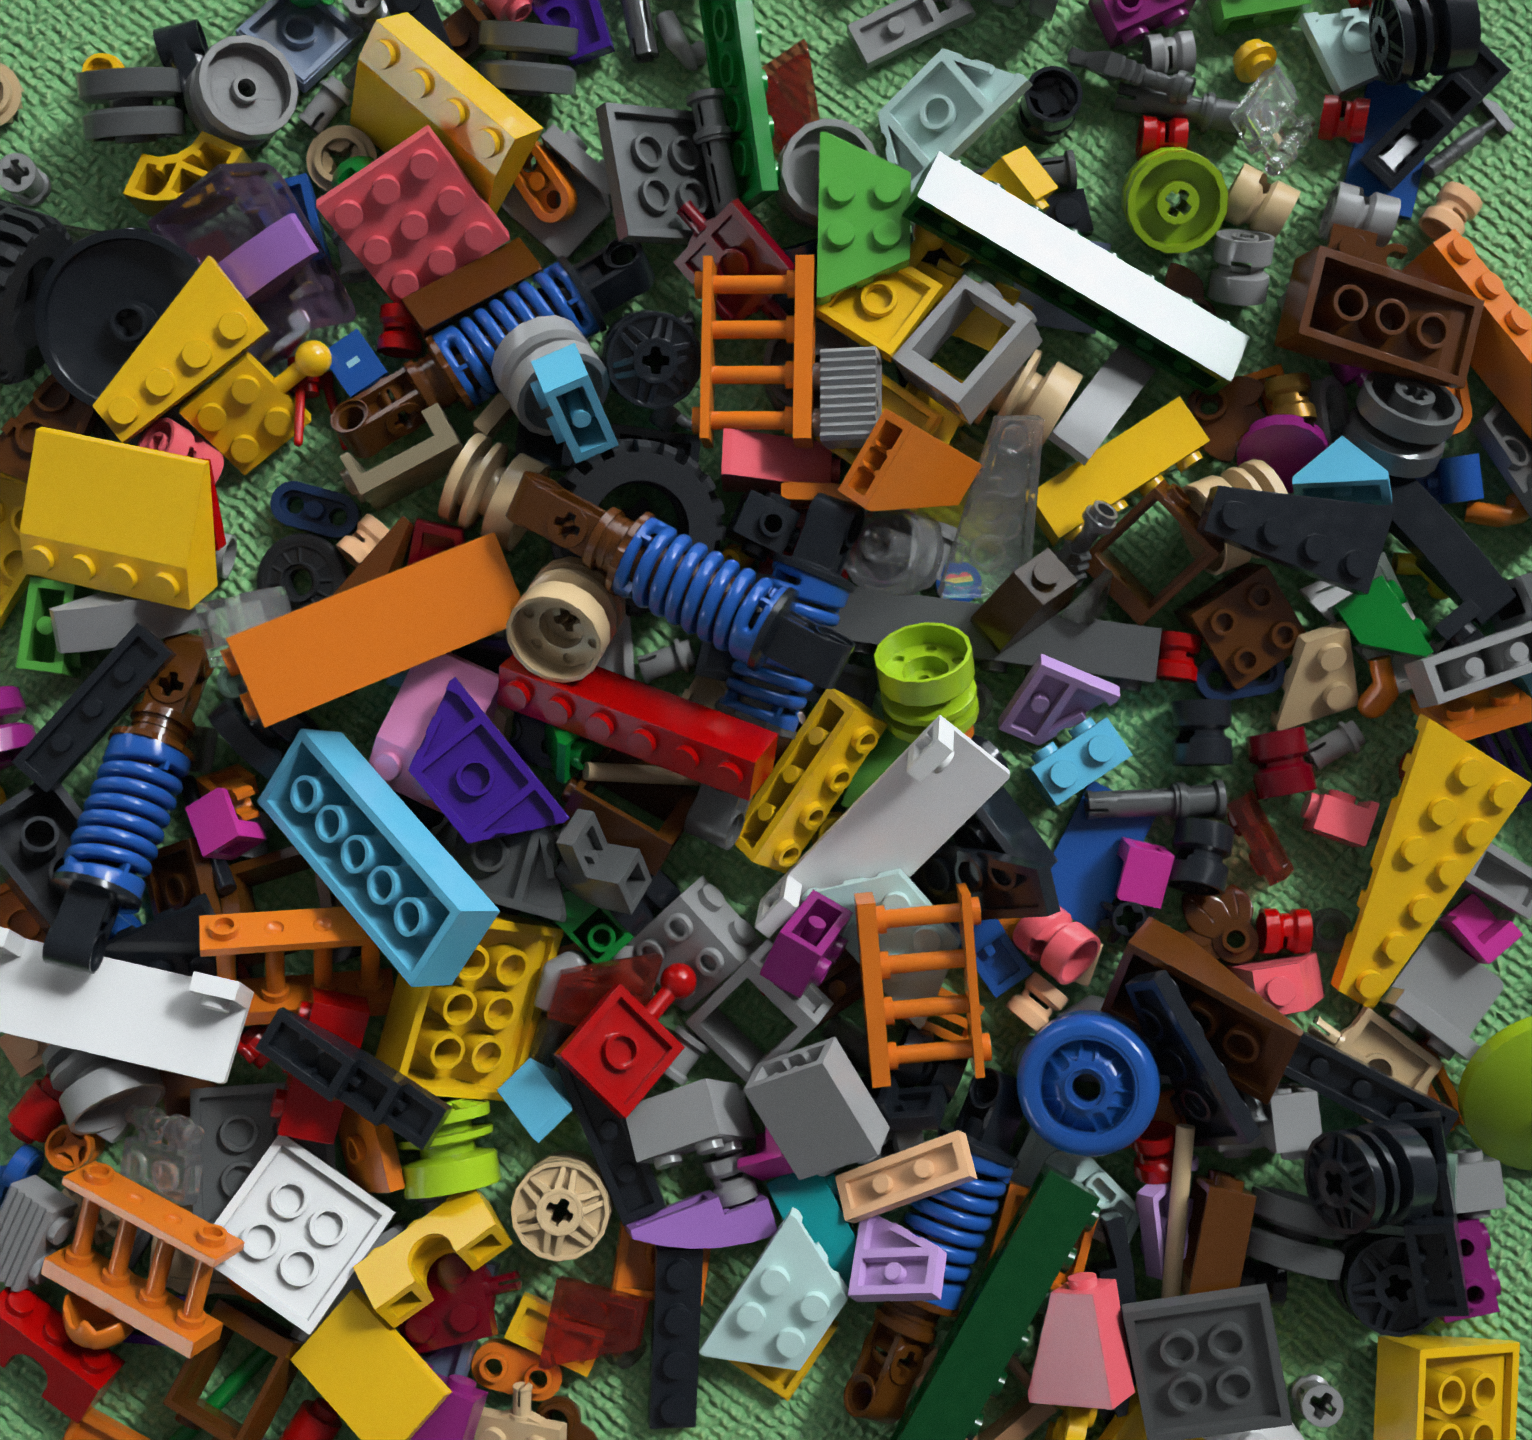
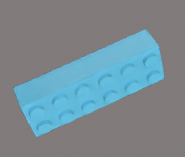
M301 728L257 802L411 987L452 985L500 910L342 732Z

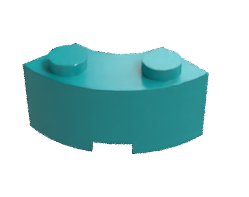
M834 1172L822 1177L814 1175L801 1180L797 1178L795 1173H791L768 1182L766 1185L782 1219H785L792 1207L799 1210L803 1216L802 1224L814 1243L819 1241L828 1255L829 1265L840 1274L849 1288L858 1231L855 1232L851 1223L845 1221L842 1206L838 1200L840 1196Z

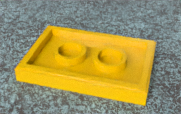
M359 1288L351 1290L290 1359L360 1440H410L452 1393L448 1386L399 1332L374 1310L370 1300Z

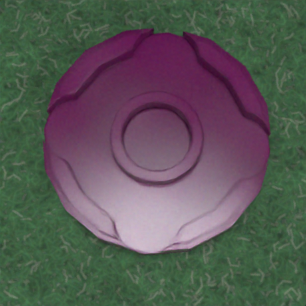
M1293 414L1271 415L1255 421L1249 426V431L1243 437L1241 435L1237 443V467L1252 459L1262 460L1274 469L1283 482L1287 493H1293V476L1328 448L1329 442L1319 426L1314 423L1313 427L1305 423L1303 417Z

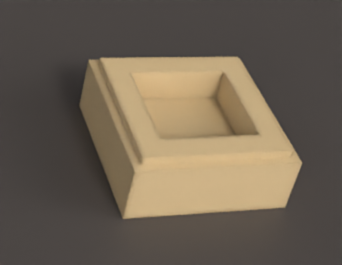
M498 393L474 421V435L476 433H483L491 437L492 440L514 415L510 402L502 393Z

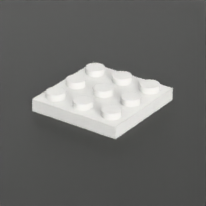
M278 1135L214 1223L222 1226L228 1233L245 1242L242 1251L214 1268L310 1335L355 1273L353 1266L366 1257L397 1212L290 1137Z

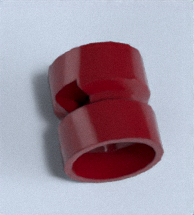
M1304 726L1245 737L1249 761L1258 765L1259 769L1252 775L1257 800L1317 789L1313 766L1305 762L1303 758L1309 752Z

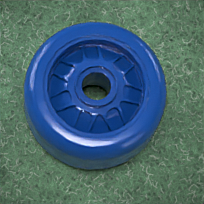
M1079 1010L1063 1014L1048 1022L1029 1042L1018 1066L1017 1094L1026 1120L1045 1142L1068 1154L1082 1157H1099L1126 1148L1147 1129L1158 1106L1161 1091V1074L1151 1045L1133 1025L1107 1012ZM1081 1074H1091L1098 1079L1101 1091L1092 1097L1084 1096L1077 1091L1075 1078Z

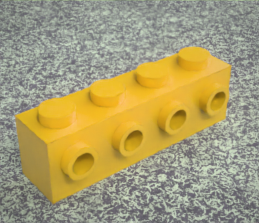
M1179 396L1098 448L1085 465L1078 461L1028 493L1024 504L1054 547L1063 540H1074L1077 534L1081 532V528L1085 524L1082 513L1088 505H1093L1097 500L1104 501L1120 514L1129 507L1125 500L1140 492L1145 497L1164 479L1163 476L1177 467L1180 473H1183L1204 458L1200 452L1210 442V439Z
M826 689L797 732L796 738L791 741L774 766L772 773L750 802L742 831L735 845L752 862L786 874L798 861L802 851L817 829L824 823L828 813L845 788L849 786L853 776L870 751L876 746L878 739L888 724L861 701L836 689Z

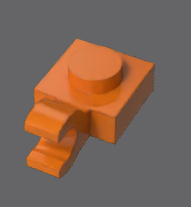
M240 764L195 778L199 794L202 797L218 787L227 789L238 820L248 821L260 816L259 810L254 807L250 796L259 793L255 776Z

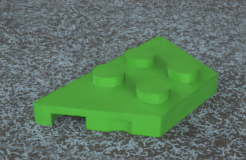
M820 132L816 305H824L830 302L831 296L855 286L856 290L872 283L880 275H890L906 268L910 262V220L903 217L902 213L911 197V172L828 132Z

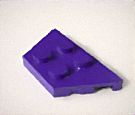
M454 677L450 680L445 695L435 716L433 715L422 744L417 750L408 771L464 840L471 844L565 823L570 819L457 678Z

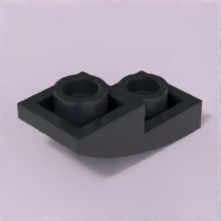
M1470 598L1434 627L1431 633L1433 640L1430 641V646L1434 651L1433 655L1485 637L1473 624L1482 610Z

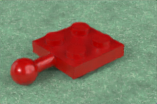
M673 963L667 966L660 977L661 988L645 1007L621 983L614 984L554 1053L618 1118L626 1119L685 1048L658 1019L674 1000L685 999L694 992L697 985L694 970L684 963Z

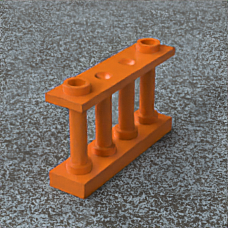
M712 255L703 256V271H695L694 278L695 298L702 299L700 407L692 408L693 434H699L704 448H714V430H723V428L738 430H785V434H793L795 448H814L812 414L815 407L813 364L815 363L816 341L815 307L817 275L814 255H795V270H787V275L717 276V268ZM717 294H787V299L795 298V315H787L786 320L716 321ZM716 339H786L787 344H794V361H786L785 366H715ZM715 384H785L786 389H793V406H785L784 411H714Z
M966 883L956 884L958 903L885 910L884 905L876 906L873 892L854 893L868 1065L872 1088L891 1086L890 1070H898V1065L965 1058H970V1064L975 1077L985 1078L984 1061H992V1049L989 1033H982L973 926L981 925V907L979 897H971ZM959 922L961 949L889 955L888 951H880L878 934H886L889 928ZM963 968L965 994L896 1001L892 1000V996L884 997L882 980L891 979V974ZM966 1013L968 1039L896 1046V1041L887 1042L886 1025H894L897 1019Z
M345 907L199 916L200 957L216 956L217 977L241 982L254 992L244 1026L270 1024L278 1009L282 1007L296 1014L299 1002H308L312 987L365 997L368 1000L370 1016L387 1015L394 991L392 968L380 969V949ZM361 946V970L333 972V948ZM313 949L314 974L285 976L284 951ZM265 952L266 977L237 979L236 954Z
M93 1161L63 1176L61 1185L83 1196L73 1243L45 1257L41 1274L189 1359L218 1341L224 1323L208 1315L203 1310L213 1269L242 1251L245 1242L228 1233L222 1226L209 1223L117 1173L107 1164ZM101 1207L120 1217L110 1259L92 1248ZM138 1227L158 1238L148 1280L133 1273L128 1268ZM175 1248L196 1259L185 1301L165 1289Z

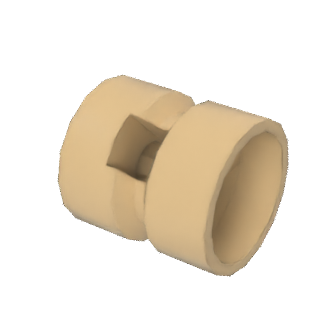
M1244 163L1228 190L1227 213L1224 220L1236 226L1247 223L1249 224V230L1268 233L1276 239L1291 214L1301 191L1279 180L1270 184L1267 182L1266 173Z

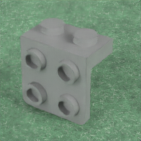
M552 124L541 138L543 144L549 149L576 189L578 204L574 215L565 222H544L534 214L516 186L508 192L502 207L512 219L556 258L564 255L568 260L611 215L613 207L605 161L601 159L597 163L586 153L588 150L586 144L573 131L568 130L566 133H563L556 125ZM537 162L533 165V170H535ZM559 192L556 195V203L558 206H560L561 197Z
M702 875L628 943V946H634L633 957L659 986L663 970L673 963H684L694 970L697 978L694 992L685 999L674 1000L680 1009L688 1011L735 971L763 942L755 934L751 924L742 919L725 901L721 891L711 885Z
M1429 932L1425 935L1379 1002L1392 1011L1389 1014V1018L1411 1033L1417 1030L1423 1036L1429 1038L1426 1046L1442 1058L1450 1061L1452 1057L1470 1061L1481 1046L1470 1039L1469 1036L1502 992L1503 982L1443 935L1437 932Z

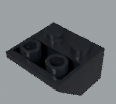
M1004 787L998 789L953 835L956 843L1050 864V869L1058 862L1056 856Z

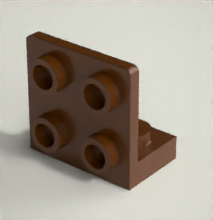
M1243 564L1173 611L1183 627L1198 630L1231 687L1235 689L1242 688L1290 656L1298 635L1306 633L1267 565Z

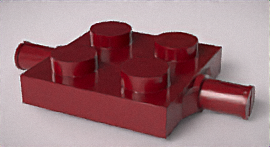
M739 199L731 201L716 217L710 220H706L691 200L687 201L676 212L694 234L691 236L688 247L673 263L693 286L695 271H703V256L707 255L713 256L717 268V276L787 275V270H795V264ZM717 294L716 313L723 321L747 320L753 313L760 310L769 320H786L788 315L774 297L777 294Z
M448 1253L439 1257L432 1264L427 1274V1286L434 1301L398 1326L400 1335L418 1354L498 1335L494 1314L496 1295L521 1290V1281L503 1284L505 1281L521 1278L519 1272L514 1270L492 1276L485 1264L476 1271H473L457 1253Z

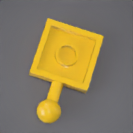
M917 224L913 228L914 240L910 244V262L908 267L890 275H880L872 283L857 290L855 286L831 296L830 302L815 307L817 318L864 347L876 346L882 358L889 363L893 361V355L918 328L943 294V285L917 270L916 267L928 251L940 249L945 245L946 241Z
M305 341L296 350L295 362L277 377H274L247 350L180 405L179 413L245 476L294 436L295 397L289 390L306 376L318 377L325 374L332 363L331 352L320 341ZM306 408L304 427L311 422L312 414Z

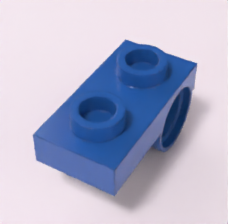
M1479 453L1442 458L1433 472L1425 477L1415 478L1439 504L1484 498Z
M998 919L981 920V925H973L977 973L993 996L997 998L1033 971L1010 940ZM959 922L950 923L960 934Z

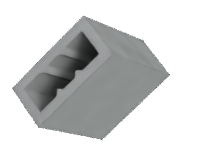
M836 1037L757 1063L743 1089L799 1180L814 1175L826 1176L833 1173L839 1167L855 1162L865 1164L872 1161L880 1154L890 1129Z

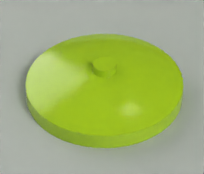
M1532 1016L1505 1027L1488 1039L1470 1059L1462 1074L1458 1089L1460 1115L1474 1143L1488 1156L1500 1160V1163L1524 1170H1532Z

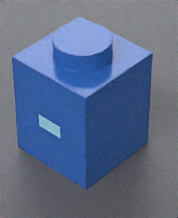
M355 329L329 347L332 355L330 369L350 398L370 388L383 377L390 375L358 329Z

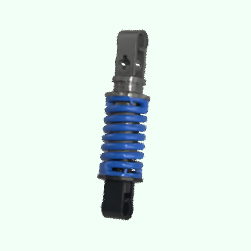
M821 492L818 493L808 508L805 525L793 555L774 553L772 557V568L774 571L773 577L769 578L773 581V588L792 587L798 590L799 597L794 611L822 626L835 627L839 624L840 616L836 613L846 606L851 592L854 593L856 588L853 583L842 577L841 574L852 546L862 530L865 519L864 508ZM770 658L757 672L748 669L746 664L735 661L732 664L731 670L742 679L740 680L733 676L726 679L725 685L728 689H726L725 695L719 697L718 701L715 702L714 708L719 712L779 734L778 740L779 738L795 739L797 735L796 729L800 722L797 715L799 710L806 707L807 699L802 693L811 692L814 684L803 679L795 671ZM702 783L697 797L687 813L684 830L690 835L725 850H730L740 836L745 815L752 798L750 801Z

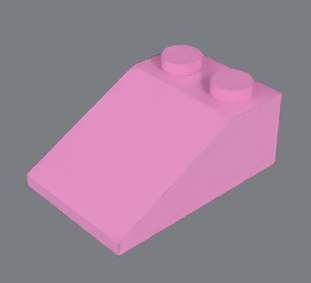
M451 652L410 668L376 735L369 764L392 790L440 813L442 811L408 769L422 744L433 715L435 716L445 695L449 681L456 677L491 721L494 720L495 711L498 707L499 674Z

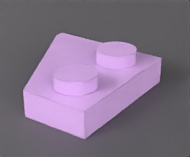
M1040 654L998 718V729L1039 746L1057 736L1060 730L1071 728L1086 720V712L1106 701L1109 706L1116 703L1120 698V686Z
M1193 1155L1191 1171H1198V1156ZM1171 1182L1146 1184L1136 1193L1135 1206L1139 1214L1142 1237L1140 1248L1144 1255L1146 1276L1160 1280L1163 1278ZM1189 1198L1183 1260L1186 1258L1188 1226L1192 1216L1194 1201L1192 1198Z
M879 1215L860 1221L848 1296L856 1302L941 1300L947 1253L934 1243L912 1234L908 1229L895 1222L893 1224Z

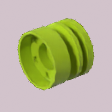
M918 623L904 626L888 634L878 644L874 659L881 691L880 698L883 706L884 721L888 724L887 729L896 738L913 743L939 715L944 717L962 733H965L976 722L979 713L977 686L974 680L973 651L969 637L960 629L944 623Z
M463 1098L443 1100L452 1106L453 1109L430 1147L425 1150L419 1149L405 1138L396 1140L398 1149L419 1150L420 1158L401 1165L405 1181L403 1191L406 1199L451 1195L486 1187L502 1180L497 1149L475 1147L474 1141L494 1131L492 1123L472 1124L471 1119L491 1113L489 1100H469Z

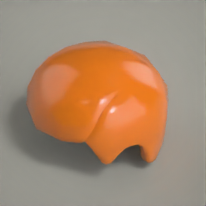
M71 1291L64 1296L62 1306L64 1327L68 1337L81 1347L93 1350L107 1349L122 1343L136 1329Z

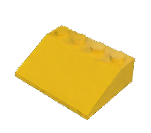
M408 12L375 21L358 57L349 123L363 131L373 144L384 153H387L429 125L494 213L497 214L544 128Z
M42 426L36 429L19 531L24 574L191 610L218 586L209 461Z
M499 912L452 985L411 987L403 976L398 973L375 1058L410 1078L435 1096L504 1101L497 1092V1089L528 1060L542 1011L541 1008L533 1004L541 971L547 961L557 957L564 930L560 926Z
M1411 1334L1404 1337L1378 1336L1373 1440H1516L1520 1342Z

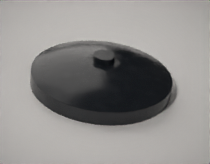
M112 229L94 233L67 248L47 271L39 288L35 304L34 319L37 342L45 363L53 376L73 396L93 407L92 405L194 275L201 263L191 253L169 239L136 229ZM206 382L199 388H197L195 391H193L186 398H184L182 401H180L173 408L181 405L186 400H188L197 391H199L206 384Z

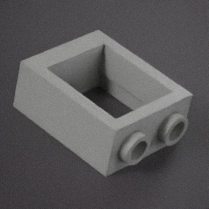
M964 274L893 355L892 359L905 380L970 425L1043 341L1035 326L1037 318L1027 307L1019 302L1012 306L1003 300L1002 294L992 284L985 280L979 284ZM978 306L1010 329L961 384L929 360L974 308Z
M768 938L685 1022L696 1033L697 1037L716 1052L728 1064L731 1071L740 1076L746 1083L757 1063L788 1053L819 1024L834 1004L812 983L802 997L798 998L790 992L779 989L773 982L759 975L773 946V943ZM746 978L796 1025L766 1055L717 1008Z

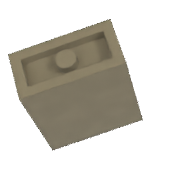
M438 403L421 411L434 436L366 471L349 452L340 455L346 468L339 473L352 496L356 495L361 504L368 502L377 511H380L448 475L451 466L464 448V445Z

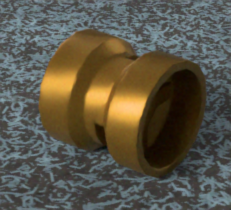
M1308 373L1284 374L1271 378L1264 383L1266 397L1273 402V410L1269 416L1293 414L1303 417L1304 422L1308 424L1317 420L1315 405L1309 401L1307 396L1312 389Z

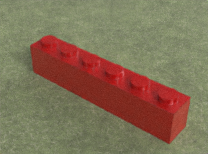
M514 654L499 666L498 705L747 801H750L773 771L779 736L776 732L596 666L594 671L583 679L567 683L545 680L531 673L514 657Z

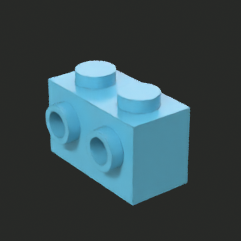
M575 343L531 361L538 380L530 383L541 410L550 406L553 416L546 418L557 444L566 441L575 463H579L619 445Z
M1091 716L1068 731L1072 739L1058 748L1054 742H1051L1030 756L1035 763L1024 771L1049 808L1058 806L1133 755L1107 717L1096 723Z

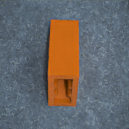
M885 408L839 486L838 491L869 511L959 505L982 464Z

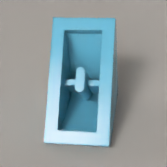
M1341 436L1292 478L1294 495L1374 505H1392V492L1388 471L1344 436Z
M529 1058L497 1089V1092L531 1137L538 1143L572 1111L571 1100L560 1073L532 1058Z

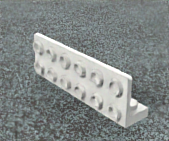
M939 715L760 899L754 928L770 938L780 926H785L804 902L801 899L803 893L810 888L824 889L841 885L846 880L859 877L872 878L877 876L878 873L901 868L910 878L1010 778L1009 769Z
M0 927V1033L218 1084H225L227 1082L254 992L244 984L195 971L191 977L108 957L103 958L99 969L94 974H89L45 963L42 958L44 943L26 939L10 929Z

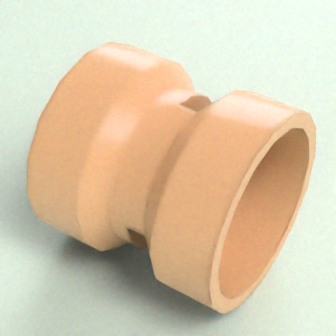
M1446 182L1436 195L1437 203L1434 206L1428 207L1420 217L1419 226L1427 236L1435 241L1453 229H1456L1462 236L1465 232V223L1476 217L1482 208L1483 202L1469 187L1458 182Z
M367 513L357 523L356 532L353 535H345L335 547L356 568L388 533L389 529L377 518Z
M1033 971L1025 980L1026 988L1020 995H1013L1005 1007L1037 1033L1049 1022L1048 1018L1054 1011H1061L1069 999L1040 974ZM1032 993L1041 1002L1048 1006V1008L1045 1009L1044 1007H1042L1038 1002L1031 998L1029 994Z

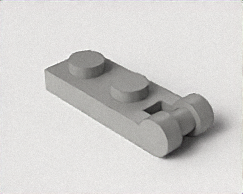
M897 0L847 25V34L866 70H869L951 28L964 26L975 17L976 13L969 1L964 2V0ZM944 1L948 9L940 13L935 3Z

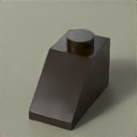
M1047 548L1013 571L973 614L970 622L996 652L1001 654L1068 607L1078 580L1057 556Z

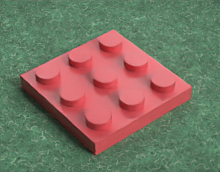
M429 125L316 200V208L394 303H402L401 299L489 254L510 240L509 231Z

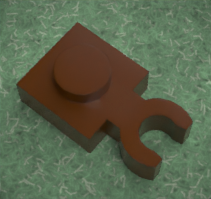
M1335 223L1329 229L1325 246L1390 269L1393 268L1387 264V258L1403 259L1408 251L1407 247L1398 243L1378 247L1376 246L1378 233Z

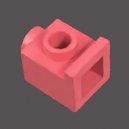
M1330 789L1328 795L1309 792L1304 799L1300 816L1305 818L1302 830L1350 847H1366L1380 803L1363 801L1355 805V796L1334 789Z

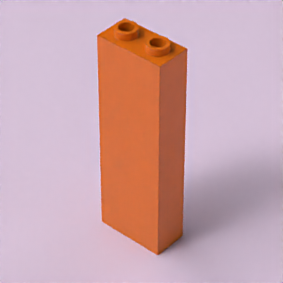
M492 532L224 638L228 648L220 650V653L230 676L234 677L240 674L247 692L239 695L250 722L259 718L261 725L265 728L506 629V623L521 596L495 532Z

